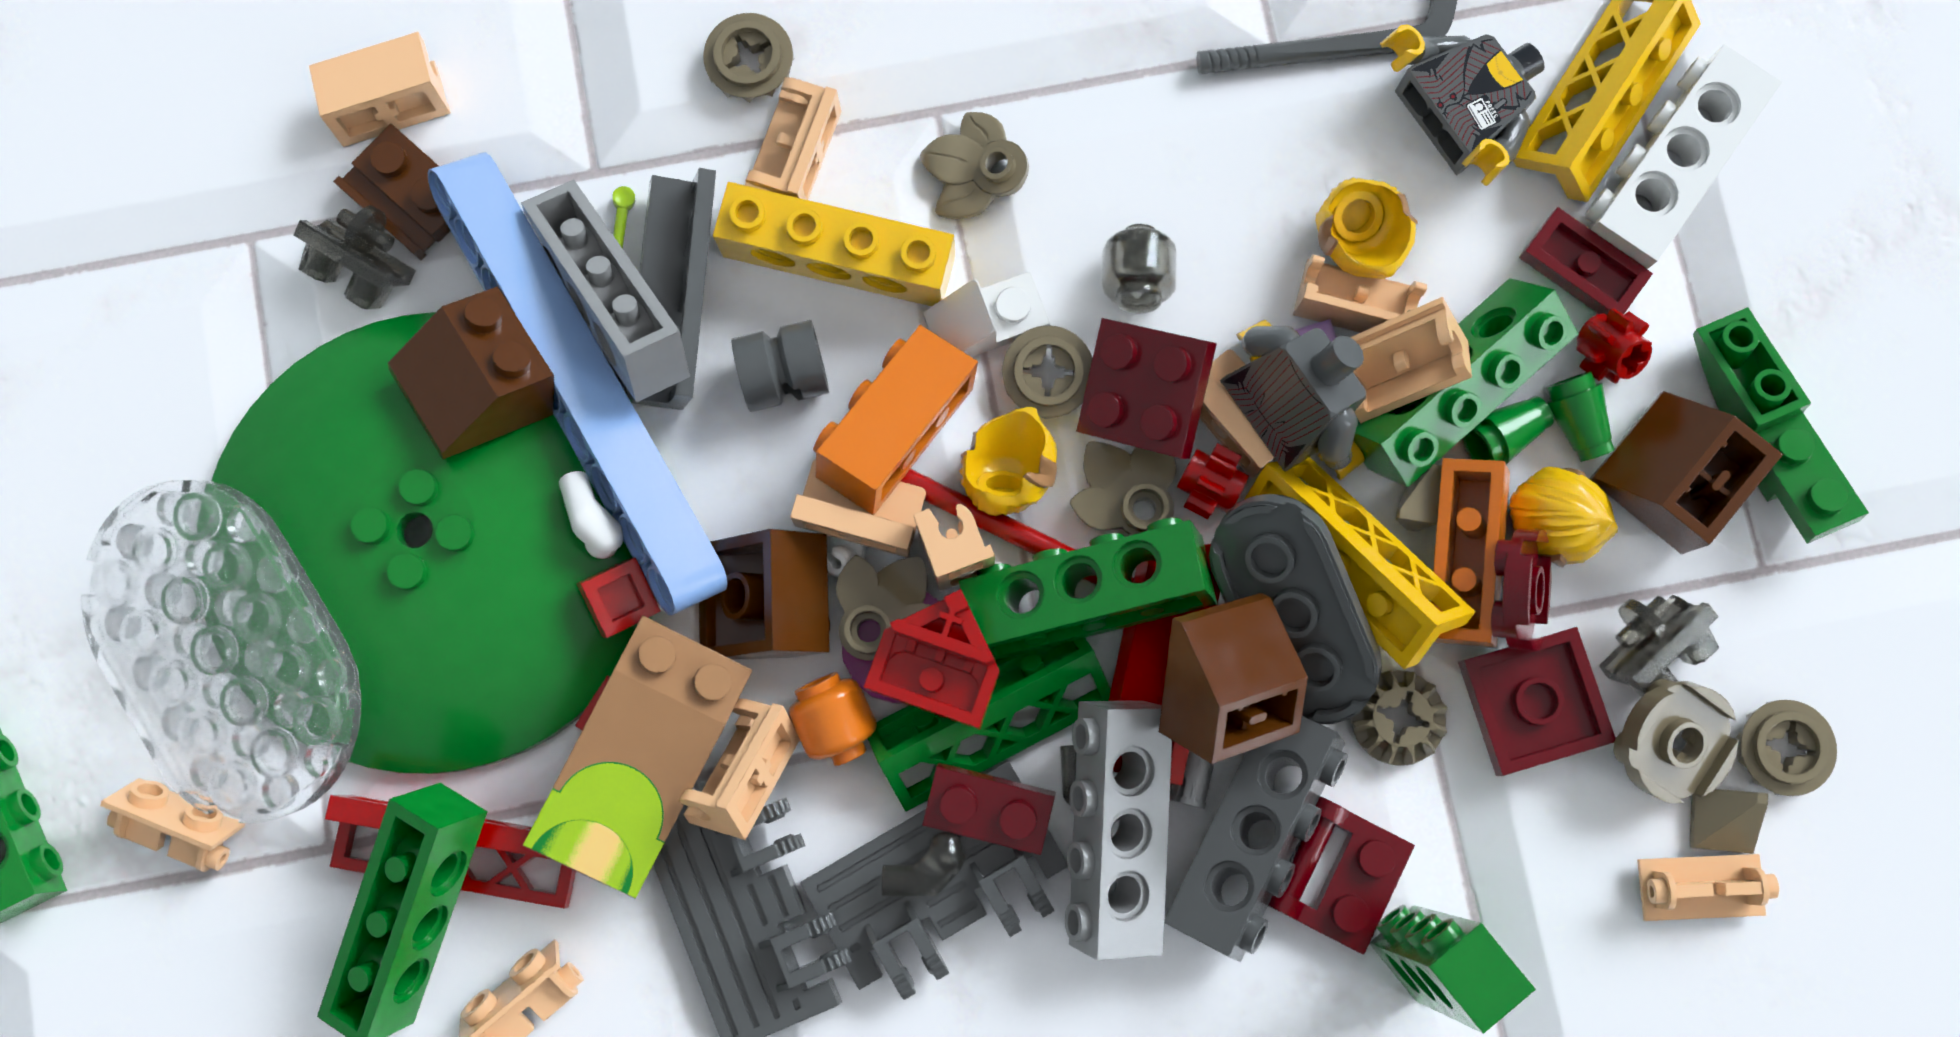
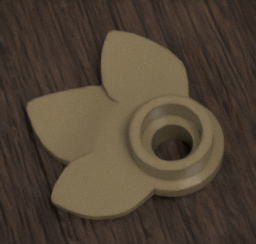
M966 112L961 121L960 135L948 134L938 137L930 142L920 154V159L928 172L939 181L945 183L935 212L938 216L946 219H967L982 214L995 197L1010 196L1018 192L1024 185L1029 172L1028 158L1021 147L1007 140L1004 127L997 118L983 112ZM1003 159L1007 160V166L1002 172L997 174L991 173V168L994 164Z
M1095 441L1088 442L1084 453L1083 469L1090 488L1082 490L1070 500L1072 509L1086 525L1101 531L1122 528L1129 535L1147 531V526L1152 522L1173 518L1174 504L1168 489L1173 482L1177 470L1174 457L1137 447L1129 454L1126 450L1111 444ZM1138 501H1148L1154 507V516L1149 520L1139 519L1134 514V504Z
M858 555L853 556L844 566L836 584V595L845 612L839 624V637L843 647L852 656L860 660L873 661L884 630L891 627L890 622L898 618L903 619L931 606L923 603L927 591V572L921 557L897 560L884 567L878 573L871 564ZM865 621H875L880 625V635L873 642L862 641L859 637V627Z

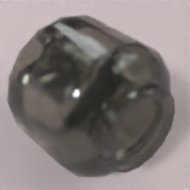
M1148 224L1130 225L1107 239L1102 252V286L1104 294L1112 302L1116 303L1121 310L1129 313H1148L1159 308L1162 303L1172 297L1177 287V252L1172 239L1167 234L1156 230Z

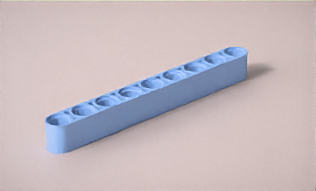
M482 152L429 169L427 173L428 183L433 199L483 290L486 291L498 286L554 374L553 414L605 509L620 523L623 531V541L632 557H636L647 583L661 608L668 615L672 616L727 589V577L718 555L492 157L487 152Z

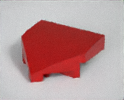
M959 589L931 606L903 619L898 618L890 622L891 627L883 632L863 688L980 730L1000 670L962 590Z

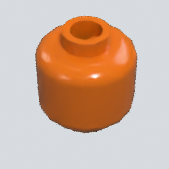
M833 672L817 678L794 691L797 700L789 708V718L809 758L821 760L831 757L834 766H839L858 758L867 751L863 742L874 733L877 723L865 695L856 680L852 678L840 679L838 672Z

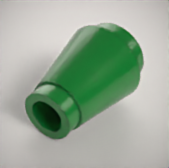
M1592 371L1572 376L1546 387L1550 399L1547 404L1553 412L1555 421L1573 450L1576 451L1580 462L1603 456L1615 450L1611 441L1612 435L1603 383L1596 384Z
M1538 396L1495 409L1462 438L1464 447L1473 460L1505 461L1507 465L1541 435L1545 429L1553 425V412L1547 402Z

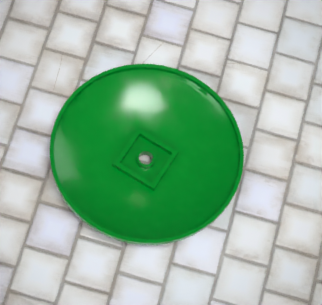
M436 312L403 315L373 322L346 332L304 356L271 383L244 415L233 431L218 460L206 496L199 540L200 581L205 609L214 637L227 664L248 694L283 728L310 746L347 762L367 768L397 773L438 774L470 770L514 757L554 737L580 718L606 676H611L638 625L637 623L613 636L603 638L576 584L628 558H632V555L623 541L621 547L616 550L613 556L606 559L595 558L588 553L585 543L574 534L559 487V480L567 473L574 471L585 472L554 414L446 459L441 458L388 368V362ZM591 484L595 499L604 507L593 485ZM427 516L433 528L431 538L421 547H409L404 536L407 524L416 517Z

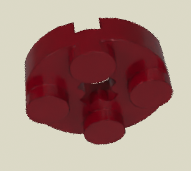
M1516 529L1511 540L1499 539L1496 544L1494 567L1497 576H1504L1503 600H1495L1493 604L1491 630L1494 637L1506 638L1510 649L1538 651L1544 638H1532L1535 624L1548 623L1550 610L1551 557H1540L1537 542L1549 543L1545 530Z

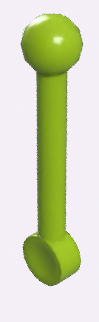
M627 186L616 188L612 195L613 204L617 208L613 236L622 249L628 210H631L635 204V193Z

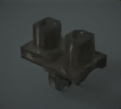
M372 205L362 208L357 214L345 208L339 212L336 221L326 219L317 226L307 220H300L293 236L306 243L298 269L313 279L324 283L336 282L343 266L351 270L353 275L344 295L347 300L362 309L381 308L393 287L410 285L416 272L415 269L387 253L392 248L395 239L384 232L387 220L385 213Z
M1672 595L1667 600L1657 596L1647 606L1634 599H1628L1618 609L1620 617L1626 624L1615 636L1620 645L1598 666L1608 679L1629 685L1642 697L1646 694L1647 688L1651 683L1658 679L1678 681L1667 667L1677 657L1682 662L1697 665L1705 662L1719 649V645L1709 628L1719 616L1708 603L1702 602L1700 605H1693L1675 595Z

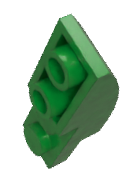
M1747 307L1697 328L1693 333L1694 341L1718 410L1736 416L1783 454L1758 485L1766 501L1779 499L1807 544L1861 521L1869 513L1804 415L1805 410L1811 405V401L1750 309Z

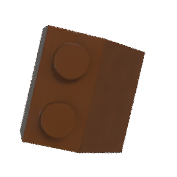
M498 286L442 306L388 362L390 373L442 459L553 415L554 374Z
M766 529L710 541L723 565L727 577V589L699 602L700 644L732 660L789 658L830 652L827 534Z

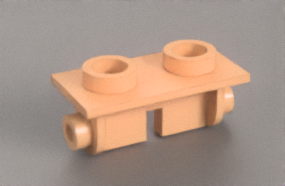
M141 778L136 779L103 799L100 805L111 810L107 818V825L114 828L115 836L128 839L157 851L164 846L166 835L171 836L167 856L193 866L202 872H206L210 868L218 871L225 865L230 849L223 846V842L244 828L246 823L243 820L223 813L222 809L209 803H199L170 791L162 783Z
M1760 854L1637 859L1643 921L1766 916L1765 905L1769 899H1776L1779 895L1778 880L1774 874H1765L1761 869Z
M555 939L541 951L532 949L514 964L509 972L510 977L494 991L491 992L489 989H485L468 1002L460 1015L459 1037H526L534 1030V1024L522 1011L529 1006L545 1021L578 994L577 986L584 981L583 976L570 962L560 967L559 943Z

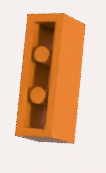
M922 325L918 326L907 341L902 338L898 339L886 354L882 364L884 369L873 382L866 379L856 389L848 405L850 411L839 424L833 421L830 422L818 436L813 447V451L816 453V478L874 515L973 390L978 361Z
M1442 458L1433 572L1476 612L1466 625L1440 634L1435 640L1436 643L1497 648L1498 637L1492 635L1491 614L1495 600L1501 601L1502 576H1497L1495 573L1494 557L1498 540H1505L1510 471L1505 461ZM1431 601V603H1432L1439 611L1443 612L1433 601Z

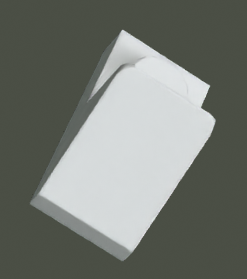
M1030 271L984 288H980L977 279L971 280L923 312L926 324L931 332L970 357L1010 344L1029 329L1050 325Z

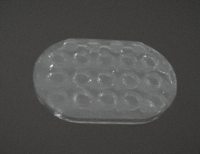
M171 480L147 486L123 500L105 519L90 546L86 560L94 562L90 594L81 595V610L91 651L155 765L176 793L193 807L207 815L218 812L226 817L238 819V823L251 824L277 819L305 809L321 798L338 780L352 755L358 736L361 717L359 671L343 634L276 523L261 506L242 492L230 486L212 481Z

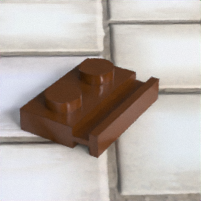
M390 123L351 163L354 167L343 178L338 176L333 182L422 261L426 256L424 252L435 241L439 243L450 232L433 199L428 183V170L439 165Z

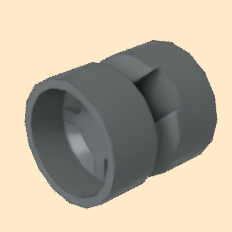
M812 320L782 326L775 338H770L764 331L731 339L738 378L750 412L781 405L785 394L791 393L799 401L829 393L826 372Z

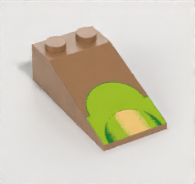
M642 616L523 846L636 899L684 804L679 802L680 797L686 789H693L753 670Z

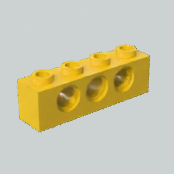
M727 182L713 233V238L724 258L928 306H933L945 298L955 260L954 234L733 182Z

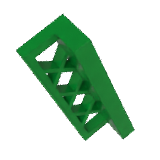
M1086 638L995 660L1000 673L980 730L910 705L876 722V730L868 738V741L878 764L905 812L929 800L936 766L939 762L981 773L1074 724L1078 719L1079 701H1109L1111 688L1096 654ZM1088 674L1090 675L1095 686L1094 690L1075 700L1062 698L1069 684ZM1027 706L1040 708L1035 721L1022 728L1009 726L1017 711ZM974 734L988 736L982 749L973 754L964 755L956 753L962 740ZM921 762L935 764L929 777L908 788L906 787L900 773Z

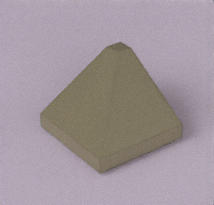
M1433 464L1406 488L1396 512V520L1406 530L1416 532L1437 524L1442 465Z
M1715 789L1704 797L1693 794L1691 801L1690 848L1754 854L1768 806V793Z

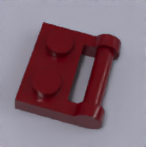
M1320 796L1316 807L1321 809L1318 825L1307 842L1301 840L1291 861V863L1295 864V870L1286 891L1280 898L1273 895L1268 906L1364 955L1415 845ZM1336 826L1348 834L1312 908L1300 902V899Z

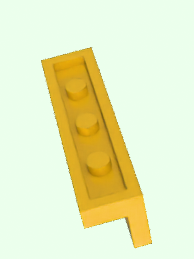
M1611 0L1527 130L1516 159L1513 160L1516 167L1555 174L1568 199L1588 202L1701 25L1692 0ZM1633 1L1652 3L1647 12L1623 23L1622 19ZM1623 41L1625 42V47L1618 57L1595 67L1594 62L1602 51ZM1593 86L1596 87L1597 90L1589 102L1567 112L1565 107L1572 96ZM1564 131L1567 132L1568 136L1555 155L1538 152L1543 141Z
M1310 457L1284 472L1277 461L1267 463L1244 498L1247 499L1262 494L1284 495L1306 504L1321 517L1333 537L1376 643L1403 669L1417 665L1440 634L1466 625L1476 612ZM1429 600L1433 601L1443 612L1439 611Z

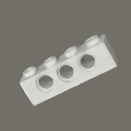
M1723 44L1708 61L1698 56L1676 85L1684 90L1675 104L1667 100L1647 125L1646 129L1654 134L1644 148L1636 144L1616 169L1615 173L1623 178L1613 192L1605 188L1585 213L1584 217L1592 222L1588 228L1646 269L1653 266L1661 258L1780 87L1782 81L1726 44ZM1698 108L1706 110L1711 115L1713 122L1706 120L1700 114ZM1667 151L1677 154L1682 160L1683 167L1673 163L1668 157ZM1635 194L1646 197L1652 205L1653 212L1643 209L1638 204Z

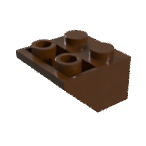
M1663 391L1589 479L1682 555L1710 545L1783 454L1736 416Z
M1259 593L1172 618L1159 733L1211 764L1300 732L1308 676L1269 596Z

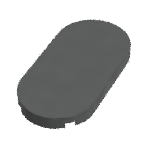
M1262 494L1242 500L1225 514L1216 528L1214 538L1211 541L1209 562L1225 603L1259 593L1269 596L1308 676L1302 716L1319 724H1334L1348 720L1360 713L1369 702L1370 697L1375 693L1381 677L1382 659L1378 644L1333 537L1321 517L1306 504L1294 498L1277 494Z

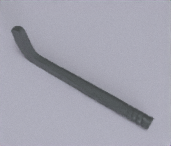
M1430 0L1426 21L1412 27L1421 36H1446L1454 19L1457 0ZM1397 28L1244 46L1243 48L1235 47L1234 49L1226 48L1225 50L1217 49L1216 51H1198L1196 57L1197 69L1199 74H1207L1212 71L1216 73L1221 70L1224 72L1230 69L1233 71L1239 68L1242 70L1248 67L1260 68L1395 53L1389 47L1382 48L1380 42Z

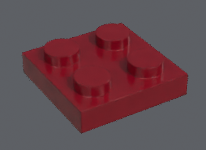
M1101 318L1076 432L1180 459H1190L1217 343Z
M1577 627L1540 637L1544 638L1538 651L1514 650L1506 647L1458 662L1496 776H1505L1614 743L1616 737Z

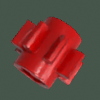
M1614 308L1610 309L1608 314L1601 313L1591 317L1582 326L1577 337L1576 350L1586 356L1579 367L1585 372L1592 371L1594 378L1598 381L1607 378L1614 384L1618 383L1620 378L1630 379L1636 376L1646 367L1651 358L1652 342L1643 337L1650 325L1630 311L1622 314Z
M1219 443L1216 444L1210 455L1196 449L1176 486L1190 494L1183 507L1207 520L1215 508L1227 513L1237 502L1249 478V475L1236 468L1242 455Z

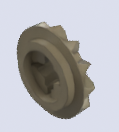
M741 13L723 20L712 30L704 46L703 60L711 83H714L727 98L732 95L743 98L751 103L755 97L763 95L773 97L775 89L781 85L785 77H789L794 54L790 38L779 23L765 15ZM739 42L742 43L745 49L748 48L752 54L759 53L760 51L763 52L758 56L760 64L759 73L756 74L754 70H750L746 64L736 67L741 62Z
M1051 325L1038 326L1025 331L1012 342L1004 357L1002 377L1007 395L1019 408H1036L1039 417L1044 419L1071 413L1083 403L1092 363L1090 350L1076 334L1062 327ZM1047 348L1051 349L1054 367L1064 369V372H1073V375H1065L1064 378L1055 379L1052 388L1049 390V396H1045V388L1042 387L1041 378L1032 377V374L1023 373V370H1031L1041 366L1043 358L1046 356Z
M1387 671L1381 673L1380 681L1369 702L1360 713L1351 718L1352 729L1361 747L1373 758L1390 765H1412L1435 753L1437 746L1447 733L1445 726L1448 707L1442 702L1436 690V685L1426 681L1415 672ZM1407 694V713L1416 717V721L1422 722V726L1403 727L1400 735H1396L1393 742L1395 732H1393L1394 722L1391 719L1385 718L1386 714L1377 712V708L1382 710L1398 708L1401 701L1405 700Z
M1776 700L1766 702L1765 705L1746 715L1748 720L1743 730L1736 736L1741 743L1742 754L1738 762L1747 768L1753 777L1752 783L1774 792L1775 795L1799 796L1818 789L1827 781L1836 764L1837 743L1831 726L1816 709L1795 700ZM1787 732L1788 743L1797 746L1798 750L1806 751V755L1786 757L1782 764L1780 763L1781 753L1772 750L1771 746L1766 745V741L1783 739Z

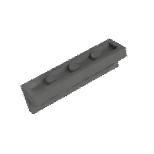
M699 167L692 182L652 175L649 181L639 273L680 331L690 377L639 402H636L628 389H626V395L631 403L683 410L693 398L716 170Z

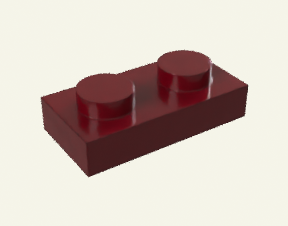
M1559 207L1550 214L1519 256L1525 263L1598 314H1608L1612 308L1625 314L1654 274Z
M939 762L936 766L923 826L1041 855L1056 792Z

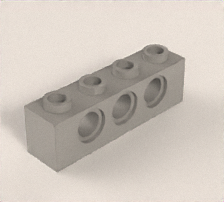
M571 180L521 202L524 215L584 321L634 400L639 402L689 378L690 373L679 329L576 181Z
M1143 700L1079 701L1078 719L1075 721L1072 730V741L1077 755L1076 779L1070 789V806L1074 814L1073 842L1070 844L1067 852V865L1071 874V901L1065 911V929L1069 937V945L1097 961L1163 955L1172 740L1159 733L1162 705ZM1120 756H1122L1121 769L1119 773L1114 777V764L1116 760ZM1119 818L1118 831L1111 838L1112 825ZM1117 879L1116 890L1108 899L1110 886Z

